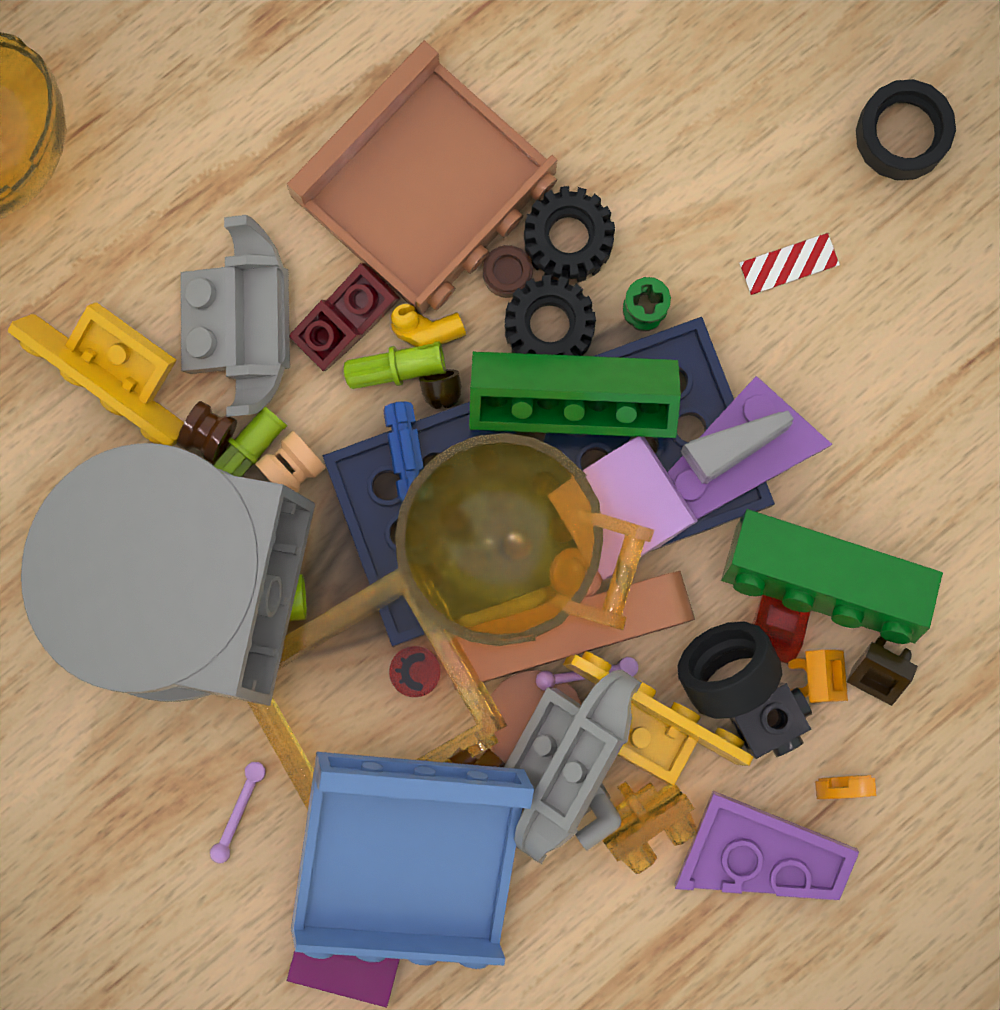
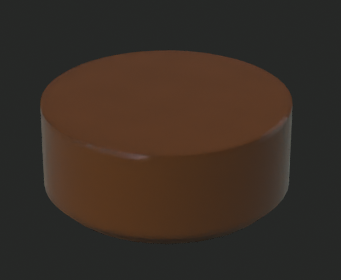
M499 246L493 249L485 258L483 279L487 288L497 296L512 298L513 293L518 288L520 290L523 289L525 283L532 279L533 266L531 259L525 251L516 246Z

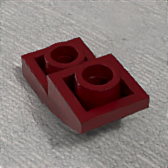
M360 263L327 300H321L290 333L289 338L322 371H326L366 335L401 298L366 263Z

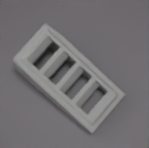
M789 411L778 412L691 440L682 447L681 453L701 483L708 484L786 432L793 424L794 418Z

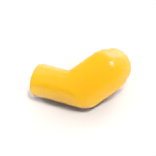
M402 304L397 306L391 314L393 332L399 339L415 347L438 341L443 345L466 336V331L458 312L431 321L415 312L414 306Z

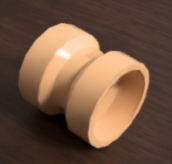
M291 431L281 440V448L274 454H265L255 463L270 482L283 484L297 493L300 492V485L307 478H316L326 469L320 459L294 431ZM287 462L295 472L291 474L283 463Z

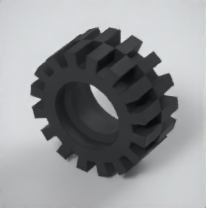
M569 186L560 187V192L555 194L550 190L544 193L543 200L539 201L537 199L532 205L531 213L527 214L524 230L525 251L532 259V266L537 271L539 269L544 271V276L551 275V280L553 276L557 278L561 276L568 278V284L569 279H577V283L585 281L587 275L592 273L594 276L597 274L603 263L606 264L610 257L615 233L614 222H611L610 219L611 211L608 206L603 207L601 205V198L595 193L592 197L586 195L587 189L578 187L577 192L569 191ZM562 218L578 219L587 228L589 239L581 250L574 253H565L555 248L549 236L550 229L555 222Z
M551 275L542 276V280L537 282L533 278L525 283L523 289L520 290L518 288L513 293L511 302H508L504 325L507 344H510L512 347V353L582 356L584 352H587L595 331L596 315L592 310L593 303L590 297H585L582 293L583 288L577 283L574 286L568 284V278L560 276L559 280H551ZM555 306L566 313L570 327L562 339L555 342H545L533 334L530 327V319L539 308Z

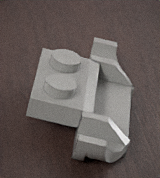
M248 215L224 217V227L229 231L234 244V256L225 257V267L181 272V371L190 374L226 371V377L236 380L235 399L231 406L226 407V417L251 415L261 411L272 400L278 390L284 369L290 368L289 270L283 267L278 250L270 237Z
M623 670L612 671L603 677L593 687L582 705L559 689L547 687L504 768L524 769L534 788L531 809H524L516 827L514 840L518 849L538 863L542 864L547 856V852L561 847L578 832L577 827L622 745L628 741L632 720L631 700L642 682Z

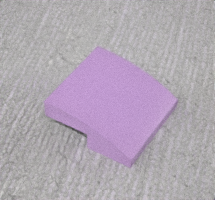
M637 436L549 493L603 580L613 577L651 550L658 549L698 522L645 437Z

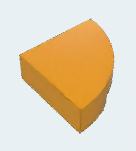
M871 775L818 778V781H815L817 799L877 796L875 778H872Z

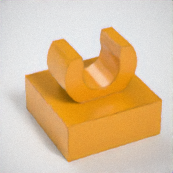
M844 650L805 651L806 658H797L788 662L789 669H804L807 672L808 683L805 687L799 689L805 698L809 697V703L848 701Z

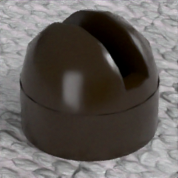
M446 369L444 374H434L419 378L425 402L432 408L440 409L442 405L444 408H451L458 402L462 388L458 370Z

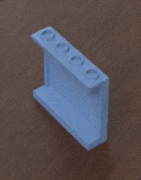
M316 752L291 924L295 952H303L309 957L318 959L329 958L334 954L356 956L367 962H380L385 958L408 959L414 964L425 966L433 965L437 961L456 962L472 969H482L488 965L504 966L505 956L500 946V939L516 850L515 831L522 814V809H531L534 788L525 770Z

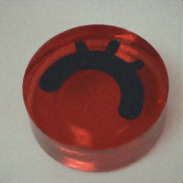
M410 646L400 650L394 656L390 664L389 675L397 691L405 696L418 698L428 695L436 688L440 680L441 668L436 656L431 651L420 646Z

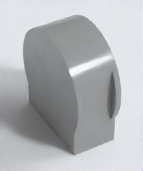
M154 443L131 444L104 451L91 457L69 472L49 493L35 515L25 542L21 567L22 595L29 622L36 637L48 654L67 672L93 686L162 702L195 700L214 694L270 706L315 503L283 484L233 476L191 452L169 445Z

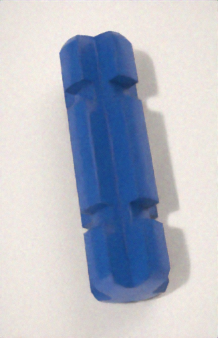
M394 402L384 406L383 412L386 427H391L392 433H388L387 436L394 475H400V480L396 481L398 499L401 502H415L428 496L426 478L420 477L419 471L424 470L418 432L417 429L412 430L411 424L416 422L414 409L411 402Z

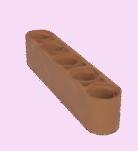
M675 571L442 640L441 644L454 689L459 690L566 659L570 655H579L585 651H593L695 620L681 571Z

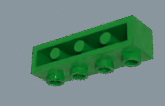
M473 351L469 429L676 438L681 398L678 360Z
M746 509L735 528L721 581L732 584L736 591L744 595L755 597L766 595L782 600V604L785 607L794 611L819 612L831 616V620L840 626L847 628H859L862 626L880 632L881 637L887 641L897 644H908L910 642L915 644L930 629L943 572Z

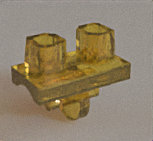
M625 781L617 786L624 800L615 806L621 817V826L602 841L617 862L622 860L635 874H640L653 865L657 859L656 854L647 841L663 830L674 846L682 845L697 835L698 831L690 813L695 808L676 784L674 786L667 785L657 792L650 782L634 793Z

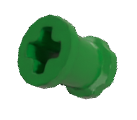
M643 277L633 282L627 290L626 298L623 302V315L626 322L633 325L638 331L656 329L660 322L665 319L670 307L671 295L668 287L654 277ZM641 295H648L650 303H658L655 305L652 314H645L643 306L637 305Z

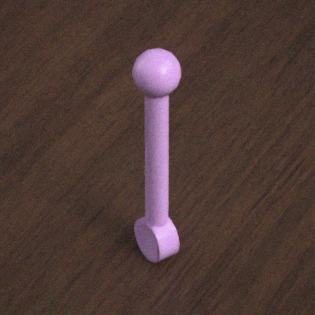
M626 657L621 659L616 665H612L609 673L623 670L633 677L638 672V664L635 659ZM541 671L537 674L536 685L541 690L546 691L547 687L553 688L555 684L586 679L573 671L553 674L550 671Z
M251 762L245 768L247 780L220 842L213 845L210 850V857L215 863H224L229 859V844L255 784L263 780L266 775L264 765L259 762Z

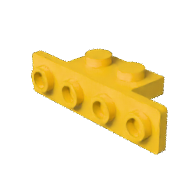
M97 302L87 305L69 338L35 314L12 321L7 331L19 340L20 346L26 352L36 357L44 358L60 370V375L66 381L86 388L100 399L101 405L106 410L115 415L124 416L137 425L142 435L149 441L169 446L177 444V439L184 422L154 401L155 396L177 361L171 355Z
M587 651L584 652L582 658L578 655H570L566 657L563 666L594 684H597L603 677L608 675L612 668V665ZM643 682L638 691L633 694L631 700L632 720L628 741L622 745L617 756L672 786L675 785L697 743L736 765L750 766L754 756L742 750L745 741L738 736L717 727L715 733H712L697 724L701 716L691 709L676 702H673L671 708L653 699L657 691Z

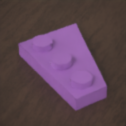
M757 376L699 438L778 412L789 411L794 418L793 424L786 432L708 484L701 483L682 456L667 473L697 520L832 445Z
M712 791L675 882V889L694 890V888L722 890L725 893L742 894L743 891L776 894V896L840 900L859 851L855 847Z

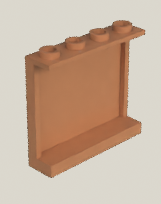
M423 40L287 183V187L291 197L363 263H366L408 304L414 306L419 314L423 315L430 306L434 310H438L454 293L456 288L452 283L464 270L469 274L473 273L489 255L490 252L486 247L498 234L503 238L507 237L521 222L524 216L520 213L521 209L532 198L539 201L542 200L544 193L554 187L557 179L553 176L556 173L557 158L551 155L546 159L443 67L439 62V53Z

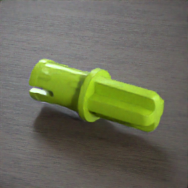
M440 341L401 350L391 346L388 353L351 359L344 362V377L347 385L352 389L394 382L396 386H401L403 380L446 373L445 357Z
M264 407L235 439L229 437L227 441L231 444L213 465L233 476L243 477L280 432L286 429L287 425L267 407Z

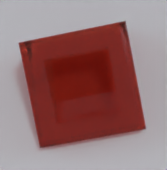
M761 595L752 624L759 626L768 635L780 661L788 664V662L797 658L803 646L810 612L791 610L782 604V600Z

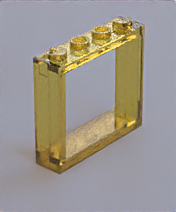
M416 564L401 566L285 636L279 669L404 596L476 722L475 726L416 760L452 763L451 758L467 749L473 758L499 743L494 733L507 726ZM273 696L270 706L247 701L308 810L314 770Z

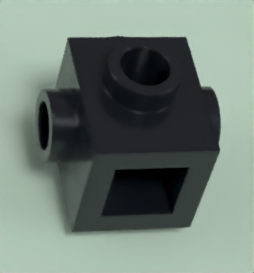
M781 682L765 703L749 713L730 718L738 735L745 741L744 746L748 753L754 756L755 759L772 750L775 756L779 757L798 748L804 743L800 735L812 730L806 720L808 716L812 715V711L804 695L798 687L790 690L787 683ZM775 709L778 713V721L770 727L767 722V716L771 710Z

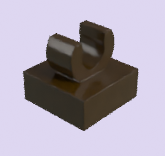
M880 636L874 643L871 642L854 664L847 683L892 706L912 682L918 666L910 662L912 657L911 650L905 648L898 656L884 648L887 640Z

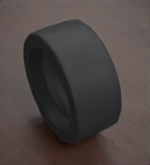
M915 79L895 80L879 88L863 108L856 127L857 148L865 163L879 175L897 181L917 179L931 172L950 150L956 133L955 114L946 96L932 85ZM895 103H908L919 107L929 115L934 125L935 135L931 146L925 153L915 158H903L890 153L881 145L877 137L876 125L879 116L887 107Z
M745 621L728 622L705 631L686 647L677 665L678 679L692 704L700 714L714 719L734 718L756 709L765 703L776 691L782 677L781 661L768 635L759 626ZM752 658L744 669L732 677L720 681L707 682L724 665L739 659Z

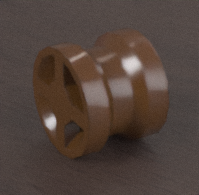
M199 401L187 416L180 430L177 445L186 450L194 448L202 452L203 458L214 464L229 445L227 440L229 437H233L237 427V420L231 416L226 417V415L220 417L212 412L210 405Z

